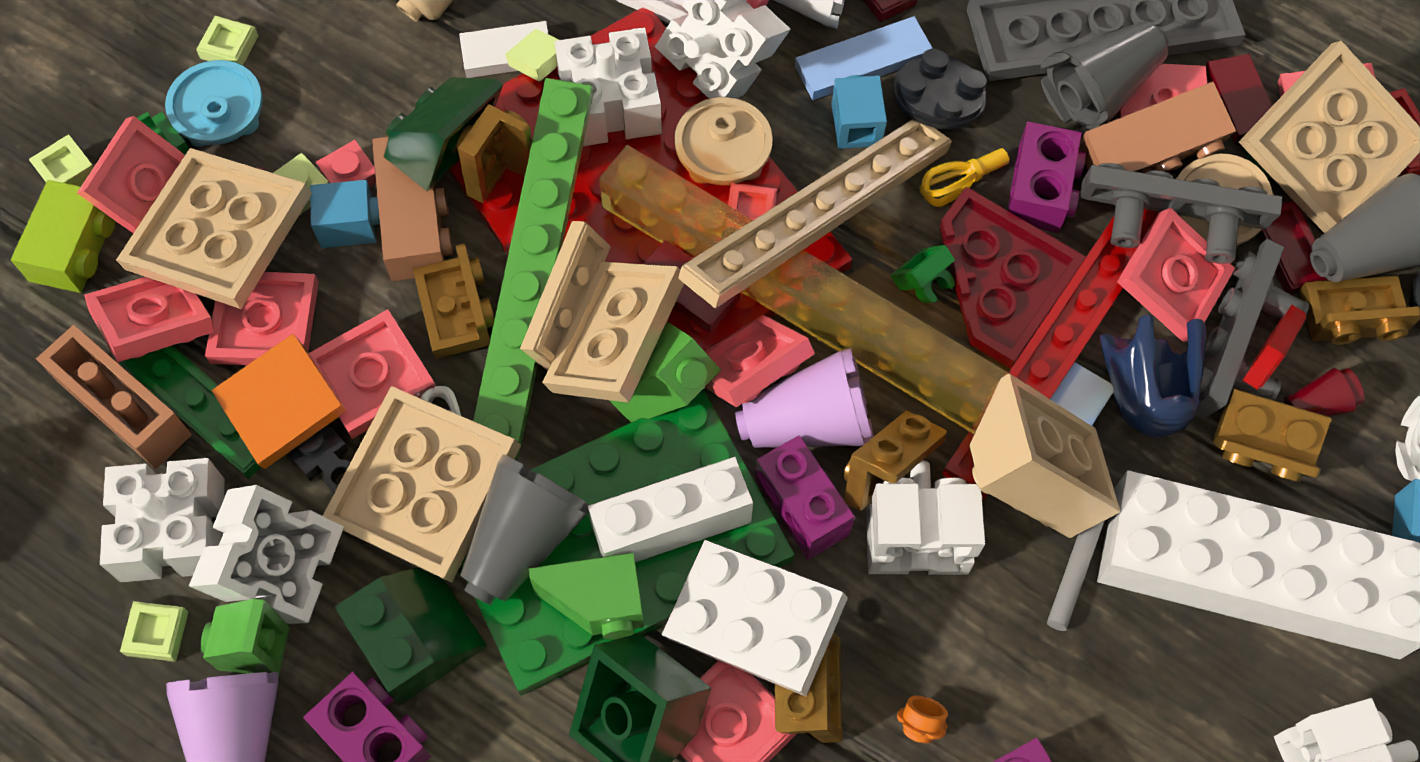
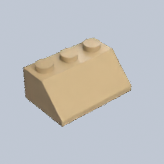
M1007 374L1002 377L970 443L975 465L972 473L978 487L984 493L1000 499L1015 510L1029 515L1040 521L1044 526L1050 527L1069 538L1120 513L1121 511L1096 428L1013 375Z

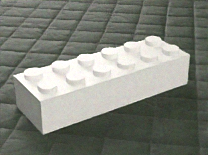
M1128 470L1114 488L1121 512L1108 518L1097 578L1098 583L1396 659H1402L1420 648L1419 542Z

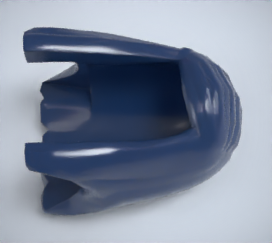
M1144 315L1139 318L1133 339H1122L1121 336L1114 337L1109 334L1100 335L1102 351L1118 410L1125 422L1140 434L1150 438L1168 436L1185 429L1194 419L1200 405L1199 395L1205 362L1206 326L1202 319H1193L1187 322L1188 350L1181 355L1176 353L1166 340L1154 338V318L1152 315Z

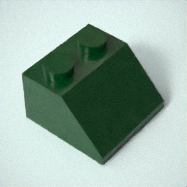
M450 77L437 89L433 87L428 88L418 99L415 109L409 115L399 114L387 128L385 135L388 137L384 158L428 192L460 161L457 143L462 131L468 125L473 126L488 104L493 107L496 106L503 84L497 79Z
M420 567L379 577L334 606L384 687L399 706L487 648L486 643L444 580Z
M640 633L596 644L593 647L569 736L600 762H673L698 733L712 687Z

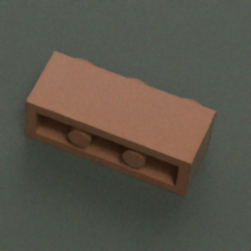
M1210 82L1086 131L1080 139L1079 151L1086 152L1085 165L1088 171L1092 165L1098 166L1102 163H1115L1124 166L1126 171L1144 174L1148 171H1163L1170 173L1183 166L1181 160L1196 154L1198 159L1221 152L1225 149L1223 143L1236 130L1214 82Z
M388 137L372 139L383 260L392 282L414 279L413 268L446 261L445 256L453 255L450 228H442L441 216L449 215L445 187L438 188L437 183L427 192L385 159L384 153Z
M72 325L36 358L62 387L155 470L192 436L172 410L75 325Z

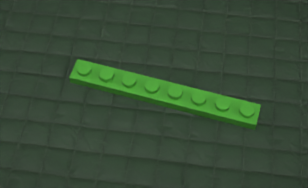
M545 78L473 420L478 424L515 439L521 445L538 363L523 352L520 347L564 241L594 95L592 85ZM521 447L514 460H519Z

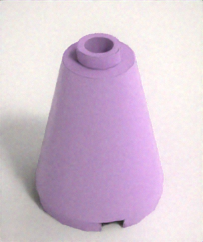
M852 348L841 350L762 390L757 398L742 404V411L735 412L741 439H750L754 448L779 447L800 435L807 447L863 446L874 437L871 419L867 418V402Z
M278 672L208 677L196 682L183 680L166 683L168 701L186 762H265L278 688Z

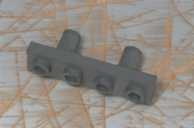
M1102 163L1098 166L1092 165L1082 180L1080 199L1110 203L1116 206L1111 244L1118 247L1135 248L1140 244L1144 209L1161 212L1172 208L1178 215L1209 221L1205 260L1217 264H1229L1235 260L1239 225L1265 230L1280 216L1282 197L1269 195L1262 188L1242 187L1233 189L1221 187L1217 181L1211 179H1195L1192 181L1173 179L1171 174L1163 171H1148L1144 174L1126 171L1124 166L1115 163Z
M1269 239L1262 242L1252 252L1249 250L1244 251L1234 266L1235 270L1233 271V275L1237 277L1234 287L1226 293L1218 309V313L1223 315L1219 327H1216L1206 340L1205 353L1208 356L1204 364L1200 388V405L1195 416L1203 420L1227 404L1232 388L1272 400L1276 399L1281 389V381L1269 377L1262 388L1259 387L1258 390L1243 381L1250 368V365L1245 363L1244 355L1260 312L1280 321L1291 304L1306 314L1309 309L1308 302L1302 301L1273 285L1272 279L1284 247Z

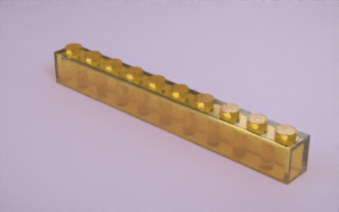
M626 145L599 178L603 208L660 243L666 239L691 258H695L753 221ZM804 250L741 291L835 350L841 351L852 348L853 356L858 364L974 435L1000 379L1010 374Z

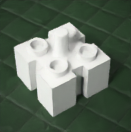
M685 0L681 6L688 11V14L672 19L655 45V48L679 70L691 67L697 73L693 84L709 99L717 97L737 99L744 96L762 69L756 63L771 57L791 30L766 5L754 9L746 2L747 0Z
M645 27L609 33V42L592 45L591 36L554 41L560 80L592 85L594 90L583 146L607 143L608 132L624 130L626 139L662 134L661 103L655 74L652 73L651 55Z
M208 458L167 462L166 474H156L147 464L105 467L103 506L115 516V524L102 525L100 565L120 582L161 579L163 566H171L182 577L193 576L204 547L219 545L223 536L220 531L213 528L214 524L211 521V517H217L223 503L225 479Z
M924 460L910 471V479L902 477L894 484L884 481L883 484H876L872 496V504L869 505L866 515L868 574H909V571H928V575H968L975 563L974 557L979 556L985 545L982 495L978 485L966 484V481L960 478H944L936 481L935 488H931L930 464Z
M258 485L230 489L225 495L213 525L214 529L223 532L221 541L217 546L204 547L189 587L225 602L262 599L273 608L286 624L308 623L323 585L313 580L312 577L317 566L330 565L344 526L311 510L288 513L292 501Z
M1372 698L1310 715L1295 724V727L1288 728L1274 736L1284 762H1414L1419 756L1415 744L1410 740L1386 746V744L1392 741V730L1386 717L1380 711H1377Z

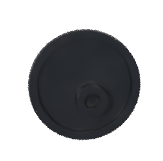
M928 49L923 53L922 57L909 61L897 73L893 83V96L899 108L911 119L933 128L957 129L972 124L983 113L987 99L985 90L987 79L982 72L972 69L959 60L948 57L945 52L939 49Z

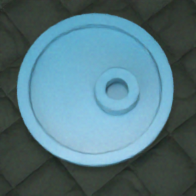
M213 60L194 65L175 79L168 90L165 109L171 125L180 135L187 138L192 145L196 147L220 145L236 140L243 135H249L258 128V117L262 108L263 95L259 82L247 68L231 61Z

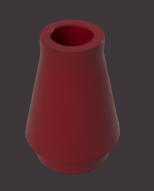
M1332 368L1294 394L1284 397L1283 402L1329 417L1353 413L1357 405L1364 403L1365 397L1362 385L1351 369L1338 370L1337 368Z

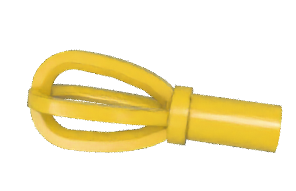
M1000 148L978 159H970L966 162L953 161L935 166L924 175L922 184L919 187L920 193L930 205L936 207L944 206L958 198L965 187L970 188L973 182L981 180L984 175L1008 165L1009 156L1003 148ZM946 171H950V172H947V173H945V174H942V175H939V176H937V177H934L935 175L944 173V172H946ZM967 175L947 187L930 190V187L957 176ZM945 195V196H943L942 198H939V199L934 198V197H937V196Z

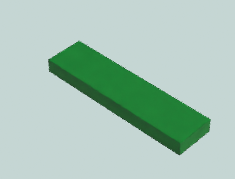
M165 347L149 352L139 358H130L118 362L121 367L172 410L183 423L247 479L261 468L211 391L218 385L175 347Z

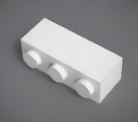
M733 457L589 505L588 511L602 557L634 553V560L637 562L751 523L753 501L737 460Z

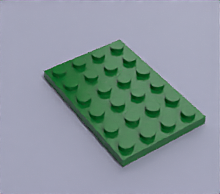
M703 389L687 406L650 419L640 418L531 469L533 472L541 474L581 498L585 503L592 505L733 457L736 458L753 501L751 523L635 562L644 627L634 629V634L640 633L643 636L667 624L704 540L778 568L794 561L795 554ZM589 513L539 567L602 558L591 526ZM467 554L460 566L461 570L463 569ZM530 576L506 602L495 598L492 605H488L474 597L520 696L588 663L594 645L615 640L604 639L602 634L591 635L535 594Z

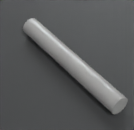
M1104 521L1079 533L1047 620V625L1056 630H1067Z

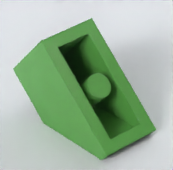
M667 322L630 402L609 401L630 422L640 418L650 419L687 406L721 369L693 338Z
M634 553L529 568V576L535 594L591 635L602 634L604 639H619L629 637L634 634V629L644 627Z
M249 599L217 606L212 622H208L203 629L201 637L203 658L219 671L245 674L278 672L279 678L290 627L262 599Z

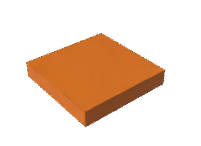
M294 334L285 338L211 390L257 464L264 469L347 411L300 339Z

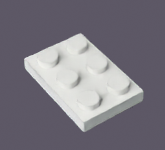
M704 540L662 635L670 641L807 696L848 597L839 590Z

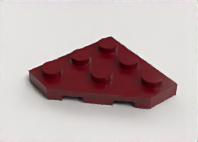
M965 187L942 218L939 227L943 244L946 245L955 259L949 267L955 281V289L970 345L1011 369L1086 256L970 188Z

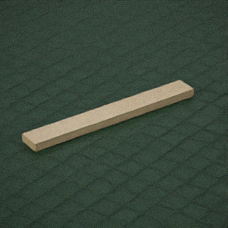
M912 119L682 265L678 279L714 308L719 307L945 155L952 141L937 129Z

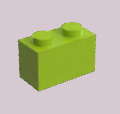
M47 180L11 258L13 264L29 282L82 293L87 279L94 275L98 265V254L105 238L112 234L115 220L78 195L77 192L81 186Z

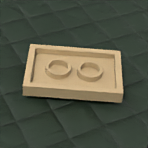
M601 262L542 383L552 393L629 403L684 285L678 279L680 269L676 266Z

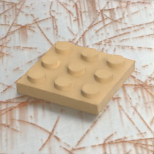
M1342 41L1330 44L1247 132L1239 143L1321 231L1325 233L1390 180L1396 178L1420 153V126Z
M190 148L116 260L124 270L242 309L312 193L304 182Z
M391 386L329 502L323 517L344 526V532L452 582L470 548L497 463L503 454L515 459L521 444L509 436Z

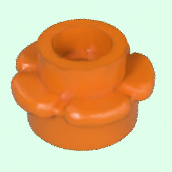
M912 696L908 699L905 708H901L897 712L898 721L903 723V732L907 737L916 742L927 744L931 743L934 739H941L946 735L948 711L942 704L931 698Z

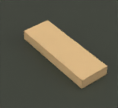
M583 221L571 222L520 347L523 352L547 371L601 262H605L611 247Z

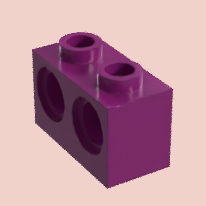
M1027 121L1018 147L1007 211L1038 229L1059 233L1065 217H1074L1080 191L1072 189L1074 178L1080 179L1086 158V152L1079 151L1082 132ZM1046 157H1051L1056 161L1049 160ZM1038 195L1047 196L1051 200L1042 199Z
M800 435L757 459L755 481L807 560L850 535L855 516Z
M351 672L303 717L343 762H378L377 755L379 749L383 744L392 740L400 741L402 744L401 754L394 762H427L431 758L421 745L428 736L407 714L400 721L393 716L386 708L393 699L373 677L363 684ZM354 704H366L367 710L364 719L355 726H344L343 717L346 710Z

